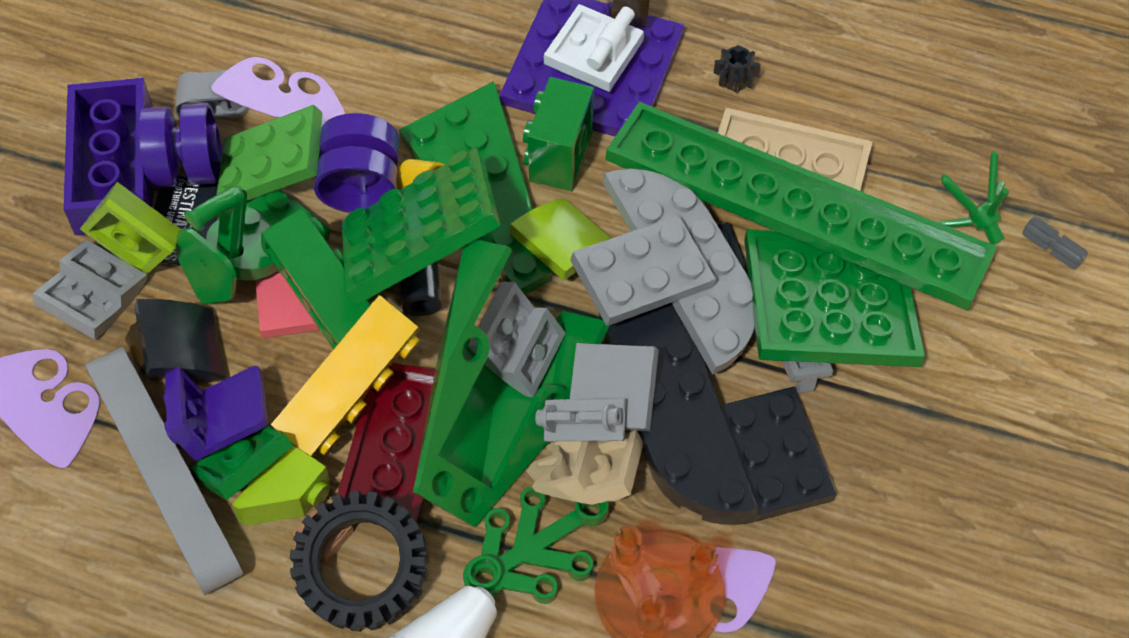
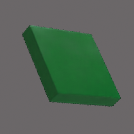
M266 425L256 433L201 458L190 467L189 471L196 482L228 500L294 445L286 434Z

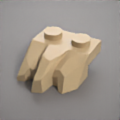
M637 431L625 433L624 441H553L546 446L552 455L534 461L526 472L535 481L532 488L542 494L590 505L606 501H618L631 495L643 441Z

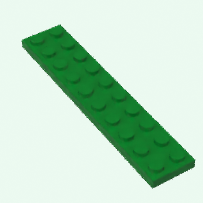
M642 102L637 104L606 149V161L625 169L646 170L662 174L690 189L702 201L967 311L997 249V246Z

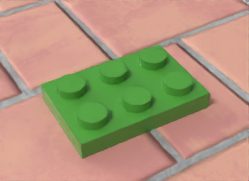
M313 104L224 138L217 195L230 187L240 186L247 192V200L317 176L323 112Z

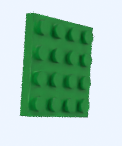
M477 147L469 152L461 151L456 153L444 166L435 171L427 170L415 177L413 183L400 190L392 189L383 194L379 202L366 209L363 207L355 209L346 216L342 222L346 294L354 306L500 227L485 162Z
M746 230L744 244L748 276L753 291V317L759 360L921 367L925 354L911 287L777 231Z

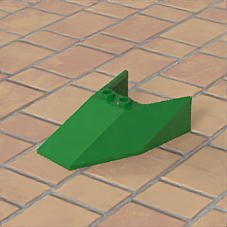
M474 240L462 248L436 363L413 489L415 494L472 527L478 525L547 445L548 442L544 441V427L537 426L536 412L538 409L544 408L545 400L570 399L576 343L601 344L609 328L604 320L562 311L556 318V321L565 331V335L534 397H526L511 387L485 365L490 350L487 335L474 324L512 249L506 245L481 240ZM472 337L476 339L478 345L476 355L468 347Z

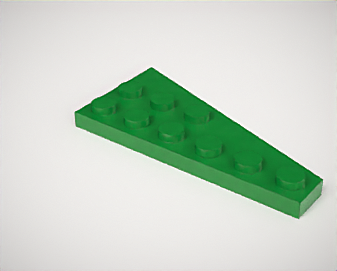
M494 81L399 129L400 139L416 160L447 164V161L456 153L461 151L469 152L477 147L485 162L500 227L476 240L506 245L512 249L500 274L506 282H515L524 295L552 280L551 269L510 234V224L533 209Z

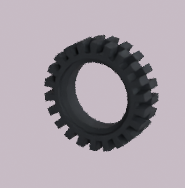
M350 491V496L344 498L341 494L331 497L332 503L325 505L322 502L317 505L315 509L318 512L312 518L307 515L302 521L305 525L303 531H296L293 540L297 544L295 550L290 549L289 558L293 562V568H290L291 578L295 580L297 585L295 589L298 595L305 601L304 604L311 611L335 627L341 629L344 627L349 628L351 631L361 632V629L368 628L371 631L380 629V625L384 623L391 625L398 621L396 617L402 612L407 614L413 608L410 605L415 598L419 600L423 593L421 587L423 581L427 582L429 575L427 563H430L425 537L410 513L389 497L385 499L380 497L378 493L368 491V495H362L360 491ZM355 523L379 525L394 536L399 547V567L393 582L385 591L366 600L351 601L337 596L327 587L322 576V555L328 541L336 532L348 525Z

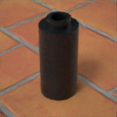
M438 261L400 281L402 309L405 313L412 316H428L441 309L442 299Z

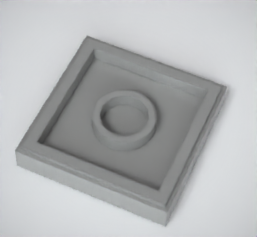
M576 343L570 399L625 398V430L650 432L659 350L653 346Z

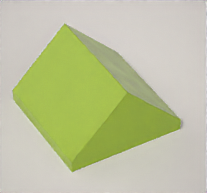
M116 182L80 228L81 231L124 262L146 274L172 253L177 244V235L182 230L118 182Z

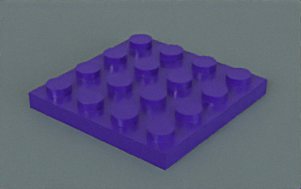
M543 0L500 92L499 99L501 105L536 114L534 113V103L539 90L545 91L549 77L594 87L593 131L615 137L639 102L652 107L655 106L684 34V24L648 15L646 27L633 26L644 31V40L610 92L544 64L545 52L579 4L609 16L608 4L596 0Z

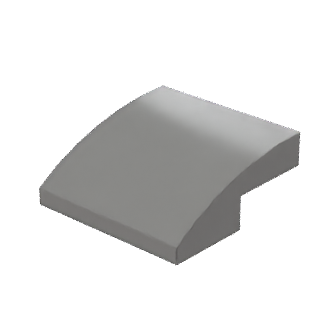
M85 240L59 260L60 272L33 292V304L96 340L132 303L146 283L147 274L90 241Z
M502 282L478 326L487 335L490 344L489 355L485 365L503 381L526 397H534L565 335V331L547 308H534L515 282ZM472 337L468 347L476 355L478 345L476 339Z

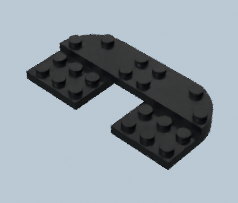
M729 222L718 224V228L748 276V269ZM672 303L609 326L604 336L607 345L653 346L659 350L650 432H637L643 441L642 450L655 483L665 497L679 509L683 506L694 513L702 515V520L710 523L742 525L835 500V489L794 386L720 405L702 355Z

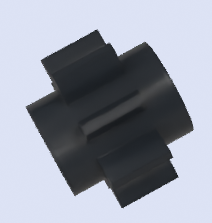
M740 45L731 47L728 50L722 49L720 60H715L714 74L720 75L719 86H725L734 92L743 90L746 87L751 89L754 78L759 77L761 66L760 63L754 62L755 52H750Z

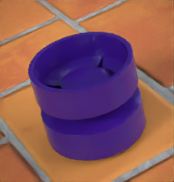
M209 103L183 105L180 113L179 127L176 125L174 115L169 106L141 109L139 116L140 153L144 175L151 189L177 187L180 180L181 165L184 166L190 185L218 183L220 162L222 160L221 137Z
M348 113L327 120L321 127L318 170L314 183V191L319 200L333 209L351 213L358 208L363 207L366 209L379 202L383 194L396 189V166L398 164L400 140L397 130L389 122L369 114Z

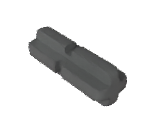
M1033 217L1030 219L1023 230V235L1044 250L1050 248L1052 250L1051 255L1072 269H1077L1084 262L1088 254L1086 249L1065 235L1062 238L1058 236L1059 231L1040 218Z

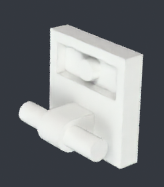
M579 4L545 52L544 64L610 92L642 44L644 31L629 25L635 16L634 11L629 7H623L614 19Z

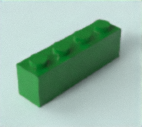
M302 208L261 233V246L334 350L371 306L369 304L371 297L354 306L346 294L344 256L337 248L331 250L324 240L326 233L321 223L314 216L309 218Z

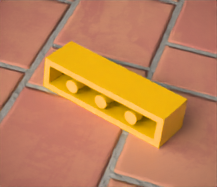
M379 295L271 425L278 431L286 434L293 444L309 456L315 457L318 452L326 455L339 440L340 436L336 431L345 420L352 423L365 409L367 404L362 399L372 387L379 391L393 375L394 372L389 367L400 355L406 359L419 344L420 339L416 335L420 328Z

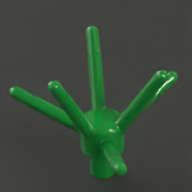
M992 151L990 155L988 199L984 203L976 206L947 174L941 176L942 185L969 211V217L937 221L950 228L974 225L977 231L983 229L992 245L1005 238L997 223L1001 219L997 210L1009 193V190L1004 188V181L997 183V151Z

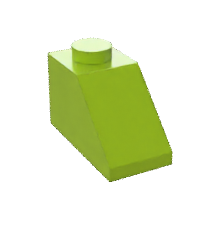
M291 447L257 475L234 501L232 506L238 521L245 526L305 516L313 506L316 507L319 503H322L329 494L331 482L327 468L299 448Z

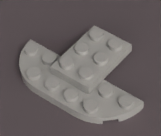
M623 169L605 173L602 183L630 232L576 250L572 253L570 261L606 326L672 303L711 373L715 374L732 364L743 352L755 328L752 302L753 291L747 274L705 205L690 189L662 174L646 170Z

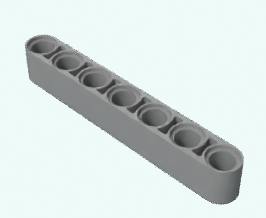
M123 346L85 364L203 594L206 595L244 575L176 445L167 436L164 423Z

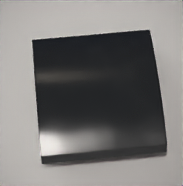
M136 300L134 309L147 377L165 376V373L180 367L194 383L217 382L226 379L227 376L212 309L174 300Z

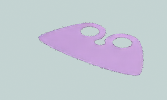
M251 57L240 61L224 72L211 86V89L216 94L225 99L278 118L313 104L323 112L322 125L335 116L345 114L332 88L324 79L313 73L296 72L292 74L288 82L291 92L284 93L280 91L278 86L284 81L283 71L274 62L265 58ZM256 64H265L274 70L275 77L272 80H262L254 75L252 68ZM310 78L316 81L320 86L319 93L307 94L298 87V80Z
M50 349L31 350L0 357L1 419L27 446L48 463L59 468L68 467L78 454L92 428L100 405L99 395L90 385L76 382L62 387L55 393L53 400L44 402L41 399L42 392L55 388L66 377L68 367L65 358L57 351ZM42 359H53L58 364L57 374L47 381L37 380L33 376L34 365ZM73 391H82L89 397L87 408L76 414L67 412L63 407L64 398Z
M682 546L628 551L613 558V565L631 603L646 623L655 630L674 632L682 629L689 623L693 613V602L688 597V590L697 587L703 592V597L699 600L701 620L707 627L726 633L737 631L751 618L769 586L776 560L772 556L758 551L725 547ZM663 597H672L678 600L682 607L680 618L671 623L659 620L654 611L658 600ZM720 597L731 599L737 607V615L734 620L728 623H720L714 620L709 611L713 600Z

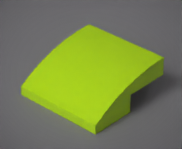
M565 198L545 203L510 224V234L563 281L576 272L570 261L574 251L611 239L609 235Z

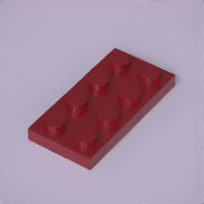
M393 362L389 368L394 373L379 391L372 387L364 398L367 406L359 415L337 495L341 494L344 498L350 496V491H360L362 495H368V491L378 493L380 497L385 499L389 497L395 500L400 507L403 506L419 526L425 499L415 494L413 489L435 369Z

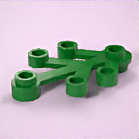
M528 487L520 495L522 510L513 548L498 557L501 537L505 536L510 530V517L503 509L495 508L490 510L485 516L486 534L481 555L467 563L463 571V582L465 586L482 587L492 596L497 595L504 589L531 594L538 603L549 604L555 600L558 593V585L554 577L548 574H541L534 578L510 571L521 564L566 571L576 581H585L590 578L593 573V560L589 554L581 551L570 554L547 550V548L583 525L594 527L602 524L608 516L609 503L606 501L590 505L575 502V510L534 535L538 515L545 509V494L536 492L532 487ZM529 497L540 499V503L535 506H530L525 501ZM588 507H595L599 513L595 516H588L584 513V510ZM495 518H500L505 521V524L500 528H495L490 525V522ZM582 561L588 565V568L584 571H576L572 566L574 563ZM482 573H488L493 577L489 583L485 584L480 583L477 578ZM541 584H548L553 589L548 594H541L537 591V587Z

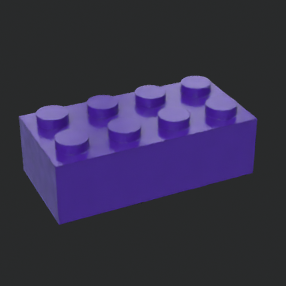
M144 78L67 85L63 210L75 236L86 235V233L80 230L81 226L116 182L153 208V189L148 186L144 175L139 143L140 111L143 108H153Z

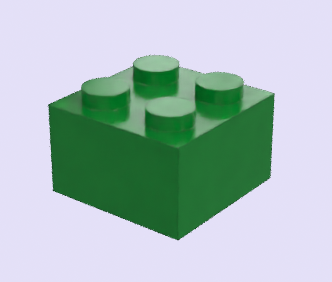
M549 77L545 91H538L534 103V113L536 115L533 121H527L523 132V143L528 144L523 164L528 166L530 182L573 191L593 134L594 87Z

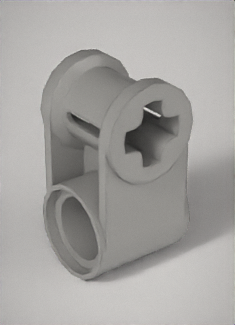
M227 70L202 73L187 72L180 75L177 79L175 113L179 118L183 105L209 103L215 119L239 118L249 108L225 99L211 89L214 82ZM227 103H231L232 109L229 108Z

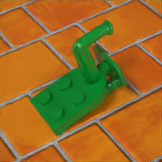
M230 187L203 202L192 211L187 210L184 213L188 223L197 231H202L204 224L218 215L220 216L219 220L214 222L209 228L206 239L191 228L181 230L177 235L176 256L196 297L201 303L209 304L228 301L235 296L237 279L257 280L268 277L278 271L261 246V233L302 208L309 218L314 215L281 189L261 195L247 203V192L242 187ZM318 219L326 233L324 240L328 241L331 229Z

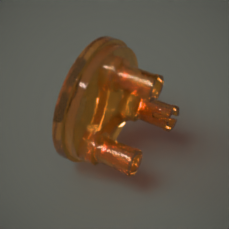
M627 525L621 527L620 534L618 532L615 533V544L603 561L595 582V606L599 619L612 638H709L721 619L725 600L724 582L719 565L717 564L719 556L715 554L717 550L715 546L708 542L696 543L689 538L671 532L655 531L641 533L634 526Z

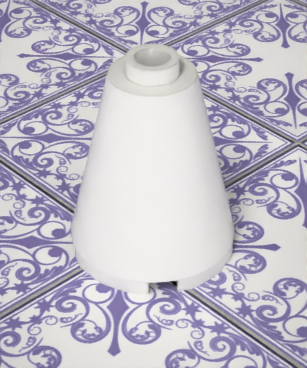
M465 586L388 638H486L497 616L495 600L482 587Z

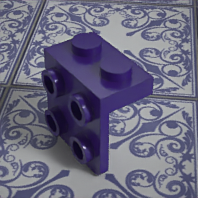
M251 366L203 391L180 367L165 373L166 392L163 394V399L167 412V421L164 423L166 434L174 444L179 443L195 461L213 452H217L248 435L254 434L266 426L268 417L263 372L258 366Z

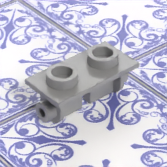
M626 399L545 400L544 408L538 409L536 412L537 426L544 427L545 442L624 441Z

